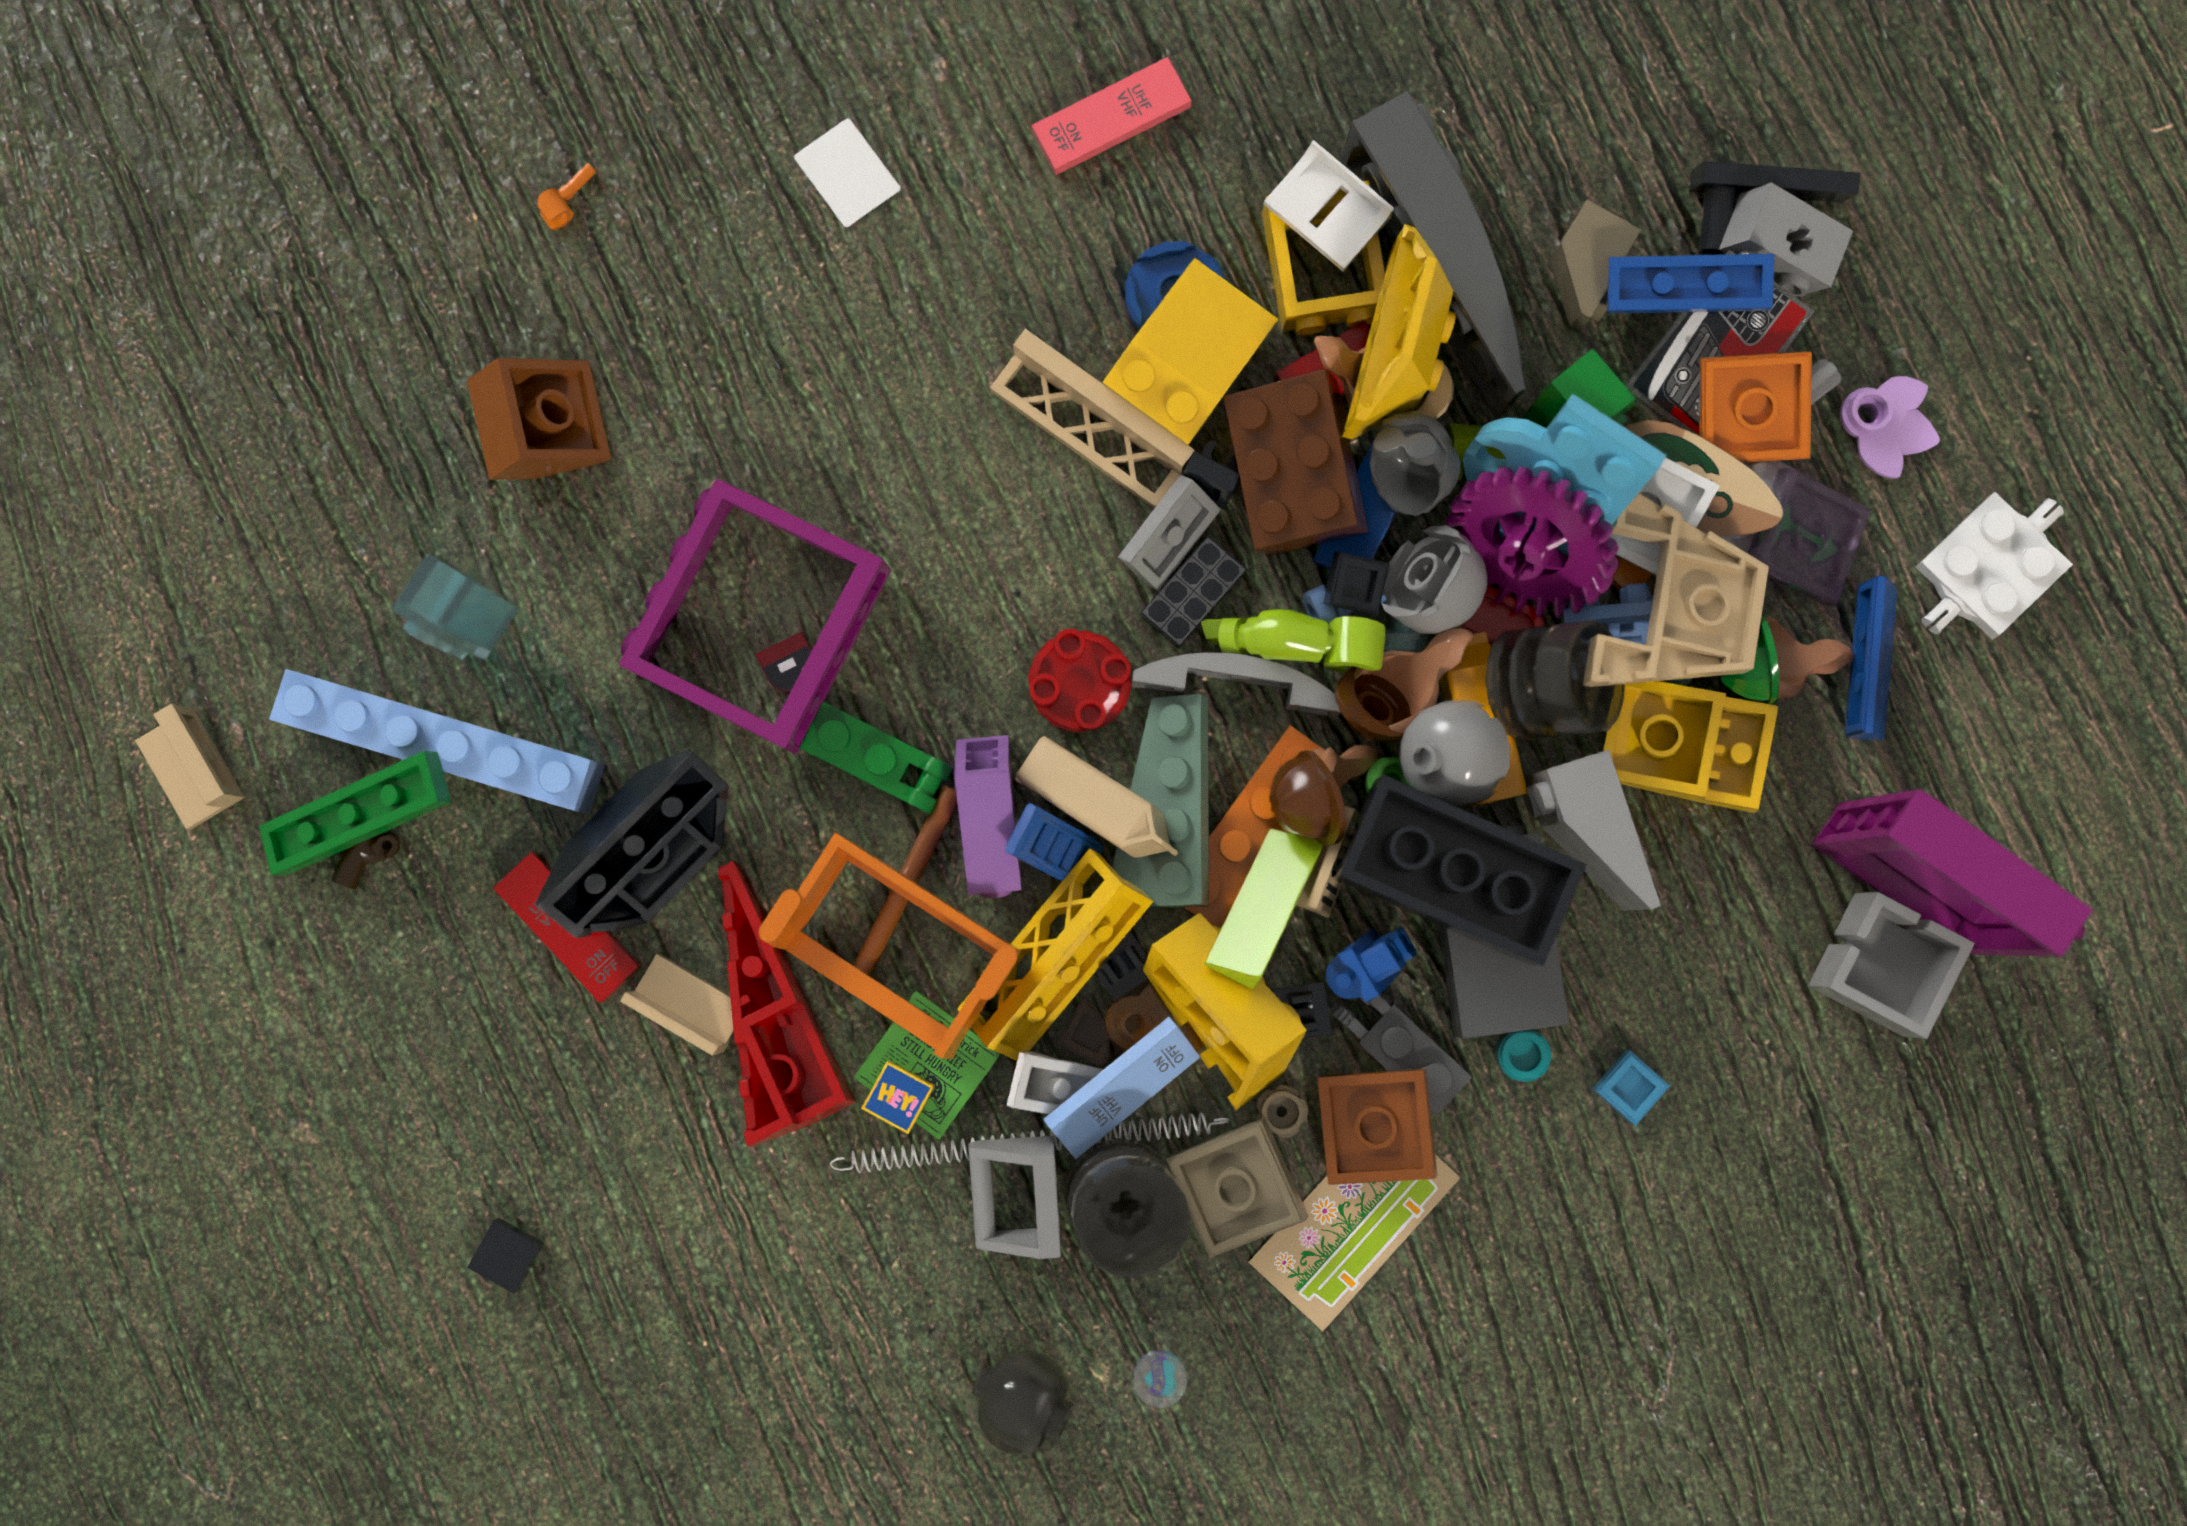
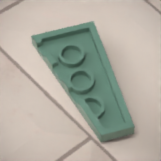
M1202 694L1152 698L1130 790L1150 802L1163 813L1170 846L1177 850L1178 854L1174 856L1170 852L1165 851L1134 858L1117 847L1112 868L1121 878L1141 888L1154 901L1148 909L1209 906L1208 698Z

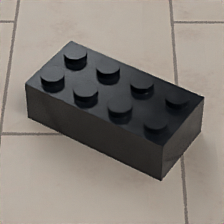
M1382 775L1375 779L1332 878L1526 964L1544 966L1587 864Z

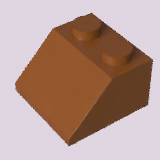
M497 358L467 380L489 480L538 479L605 463L611 459L589 361Z

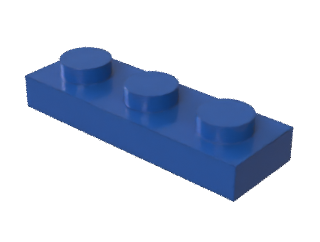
M1774 254L1609 257L1607 313L1770 311L1773 308Z

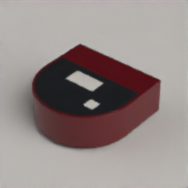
M801 631L755 654L769 683L777 690L790 694L812 649L804 633Z

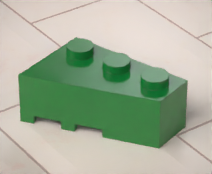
M1592 348L1554 379L1521 419L1529 420L1547 428L1570 396L1574 394L1622 426L1628 421L1624 414L1635 406L1636 398Z

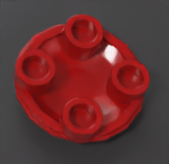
M1065 629L1059 632L1056 637L1048 640L1034 656L1028 674L1029 694L1038 713L1054 727L1073 733L1096 731L1113 722L1126 707L1132 688L1131 664L1123 655L1121 649L1105 636L1086 630Z

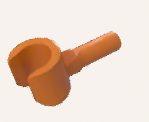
M586 163L558 190L556 188L547 189L539 195L538 208L540 209V215L550 229L557 230L565 226L572 219L574 213L566 202L573 198L574 194L596 174L595 169L590 164Z

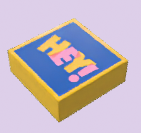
M888 1060L861 1109L909 1134L935 1085Z

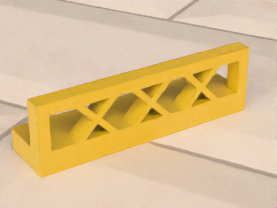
M1091 848L1088 849L1011 944L1020 949L1021 952L1018 955L1017 962L996 993L999 994L998 1009L987 1022L979 1014L971 1026L987 1048L1016 1061L1018 1060L1019 1052L1031 1050L1154 902L1141 888L1121 878L1107 861ZM1096 870L1104 881L1091 897L1082 899L1083 886ZM1066 914L1064 930L1057 938L1049 939L1052 922L1058 915ZM1032 954L1030 971L1023 979L1016 980L1018 963L1025 955ZM968 995V996L966 997V999L961 1003V1005L957 1008L958 1011L961 1010L962 1006L964 1005V1003H965L966 1000L968 999L969 995Z

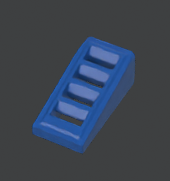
M1028 803L1005 847V852L1062 882L1089 848L1101 855L1104 846L1086 833L1043 809Z

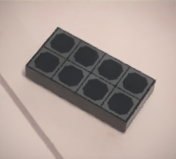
M1207 536L1141 611L1140 617L1176 648L1180 649L1201 625V621L1208 617L1247 572V568L1210 536Z

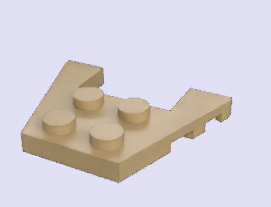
M1639 492L1612 524L1614 529L1612 533L1661 546L1646 645L1597 634L1590 639L1583 685L1596 687L1742 674L1752 670L1755 662L1769 566L1715 533L1709 531L1705 534L1682 520V513L1667 504L1659 506Z

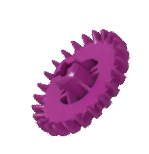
M1499 467L1495 474L1492 472L1480 473L1476 481L1467 482L1461 494L1454 498L1450 507L1452 512L1446 520V525L1460 532L1479 551L1488 574L1487 586L1494 583L1499 585L1496 604L1501 603L1505 596L1512 592L1516 594L1517 599L1516 613L1523 609L1528 599H1533L1536 604L1535 616L1538 618L1544 613L1551 601L1554 605V615L1556 618H1559L1563 615L1564 609L1568 607L1569 601L1572 612L1577 614L1582 610L1585 603L1594 605L1601 593L1607 591L1612 583V575L1618 568V561L1615 555L1619 547L1616 540L1610 537L1614 531L1612 525L1608 521L1599 520L1603 511L1598 505H1587L1585 503L1589 495L1583 490L1575 493L1571 492V483L1564 478L1557 483L1552 482L1551 474L1547 471L1542 470L1538 477H1535L1528 467H1519L1516 474L1508 467ZM1522 511L1526 513L1518 517L1514 512ZM1499 522L1505 536H1500ZM1536 523L1535 529L1533 530L1532 534H1530L1529 532ZM1567 542L1569 557L1567 558L1556 547Z

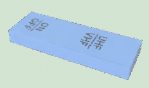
M1168 1017L1043 1120L1073 1157L1077 1159L1198 1060L1200 1056L1178 1026Z

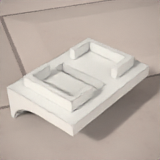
M1314 140L1299 162L1264 200V205L1341 271H1344L1387 223L1394 210L1392 205ZM1339 189L1344 191L1347 195L1317 228L1310 222Z

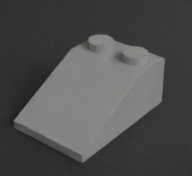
M1609 750L1525 777L1528 794L1523 795V799L1531 818L1538 817L1541 827L1571 858L1587 864L1584 871L1623 911L1649 910L1661 906Z

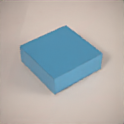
M1625 1049L1592 1087V1090L1630 1124L1636 1126L1670 1085L1633 1052Z

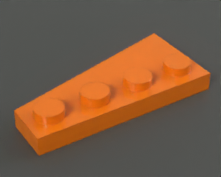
M1291 725L1281 736L1209 836V906L1184 907L1193 915L1200 912L1211 925H1215L1220 929L1233 906L1269 829L1288 832L1280 826L1274 813L1271 811L1269 794L1275 774L1283 764L1295 758L1300 751H1312L1314 748L1323 749Z

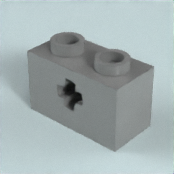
M1769 183L1740 194L1719 250L1727 255L1774 254V282H1776L1777 289L1790 296L1803 297L1808 293L1832 287L1853 230L1777 185Z

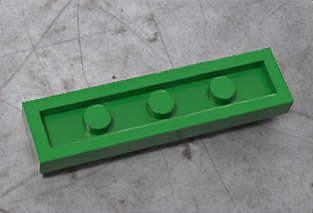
M422 751L258 826L271 876L290 875L451 803V798L438 752Z

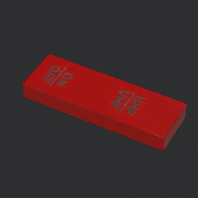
M530 852L493 889L599 1003H604L642 965L610 931L594 932L590 936L575 938L537 907L535 902L552 869L536 852Z

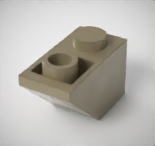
M1586 199L1550 259L1569 327L1578 333L1590 318L1599 322L1607 310L1609 257H1636L1640 252L1632 247L1641 229Z

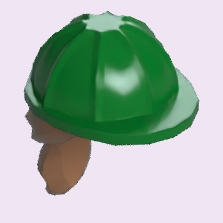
M1762 614L1754 668L1742 674L1720 675V679L1732 692L1748 699L1764 700L1766 704H1773L1777 702V699L1791 698L1799 694L1809 675L1814 673L1833 674L1848 663L1853 662L1854 653L1849 646L1833 639L1818 640L1808 645L1801 644L1776 619L1765 617Z

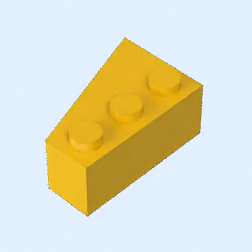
M1199 912L1151 946L1143 971L1179 1026L1184 1025L1186 1022L1190 1023L1206 1047V1050L1200 1053L1199 1056L1207 1068H1211L1215 1064L1218 1065L1234 1090L1227 1098L1237 1111L1283 1076L1307 1029L1302 1025L1297 1012L1289 1004L1282 1003L1267 987L1263 976L1252 990L1204 965L1221 929L1211 925Z

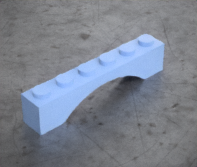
M285 669L269 720L402 760L422 751L438 752L443 772L589 815L605 768L604 764L288 669Z

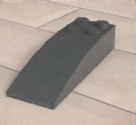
M1406 91L1352 121L1340 161L1362 181L1369 180L1370 188L1394 207L1391 218L1381 228L1390 245L1394 244L1404 225H1410L1417 229L1438 259L1454 290L1449 311L1456 313V319L1448 341L1496 420L1505 415L1525 390L1517 334L1504 282L1484 226L1460 179L1461 169L1455 155L1448 148L1442 149L1433 134L1434 124L1429 112L1422 104L1416 105L1409 92Z

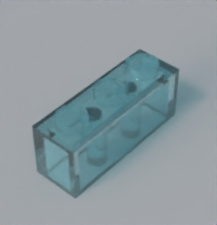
M430 554L426 555L391 608V610L407 619L402 627L404 631L425 644L433 645L447 654L449 652L461 660H464L468 653L485 660L519 609L477 581Z

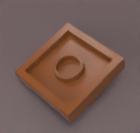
M1427 1068L1321 1075L1317 1077L1328 1185L1435 1179L1438 1176Z

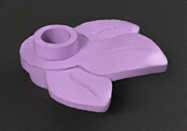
M1897 376L1890 378L1877 389L1868 387L1857 389L1844 399L1840 407L1841 424L1847 433L1857 438L1860 459L1869 469L1885 478L1896 479L1900 477L1903 469V455L1921 453L1940 442V437L1931 422L1917 409L1924 400L1928 390V385L1917 379ZM1859 407H1864L1870 411L1872 416L1870 423H1865L1860 419L1858 415Z

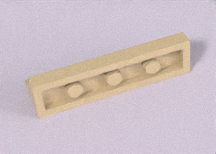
M1024 329L1013 344L1014 356L991 385L990 391L1155 509L1180 474L1183 475L1185 467L1195 450L1030 331ZM1024 365L1041 378L1043 395L1021 398L1007 388V386ZM1047 383L1060 392L1049 394ZM1067 400L1074 401L1082 407L1085 425L1061 427L1053 421L1050 403ZM1045 404L1046 415L1034 406ZM1089 413L1102 422L1091 424ZM1107 430L1116 431L1124 438L1126 455L1109 458L1103 457L1095 451L1092 433ZM1086 434L1088 445L1074 435ZM1131 443L1144 452L1132 454ZM1155 459L1171 472L1157 491L1153 493L1137 481L1134 462ZM1128 464L1129 475L1116 465Z

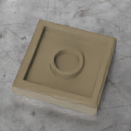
M1265 1117L1172 1154L1166 1159L1209 1258L1302 1223L1309 1217Z

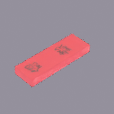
M1166 57L1033 124L1032 132L1056 176L1191 108V99L1172 63Z

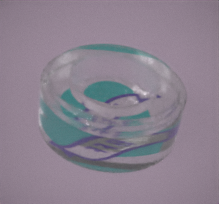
M1153 1350L1144 1354L1134 1368L1133 1381L1135 1391L1143 1402L1152 1407L1165 1408L1175 1404L1181 1399L1187 1387V1374L1182 1361L1174 1353L1167 1350Z

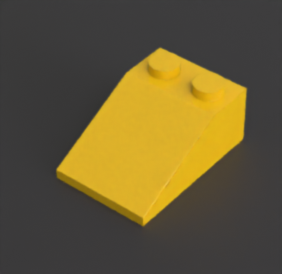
M1194 258L1133 338L1102 383L1189 445L1274 327L1278 318Z

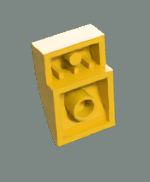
M1660 681L1616 685L1603 751H1610L1620 784L1705 804L1756 813L1760 806L1779 706L1725 697L1726 693Z

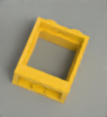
M1369 180L1363 181L1370 187ZM1339 189L1310 223L1314 226L1320 225L1347 194ZM1264 205L1262 217L1282 332L1295 330L1297 335H1312L1324 331L1327 328L1326 325L1346 322L1347 327L1353 328L1364 320L1367 325H1371L1385 275L1378 233L1362 250L1369 291L1297 302L1285 230L1292 228Z

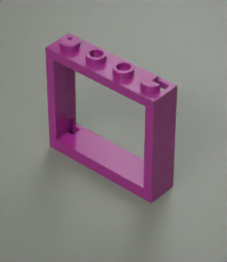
M716 478L711 489L704 490L699 496L694 507L695 519L687 535H681L674 543L669 556L671 565L662 582L657 581L650 589L645 601L647 611L638 628H632L626 635L621 646L622 658L618 665L797 755L800 745L822 703L826 699L892 570L882 558ZM732 506L855 566L774 725L651 664L659 645Z
M1921 788L1841 802L1811 843L1812 847L1876 892L1921 914L1919 920H1932L1974 942L1975 944L1969 955L2062 957L2073 940L2083 939L2086 932V927L2083 924L2094 910Z

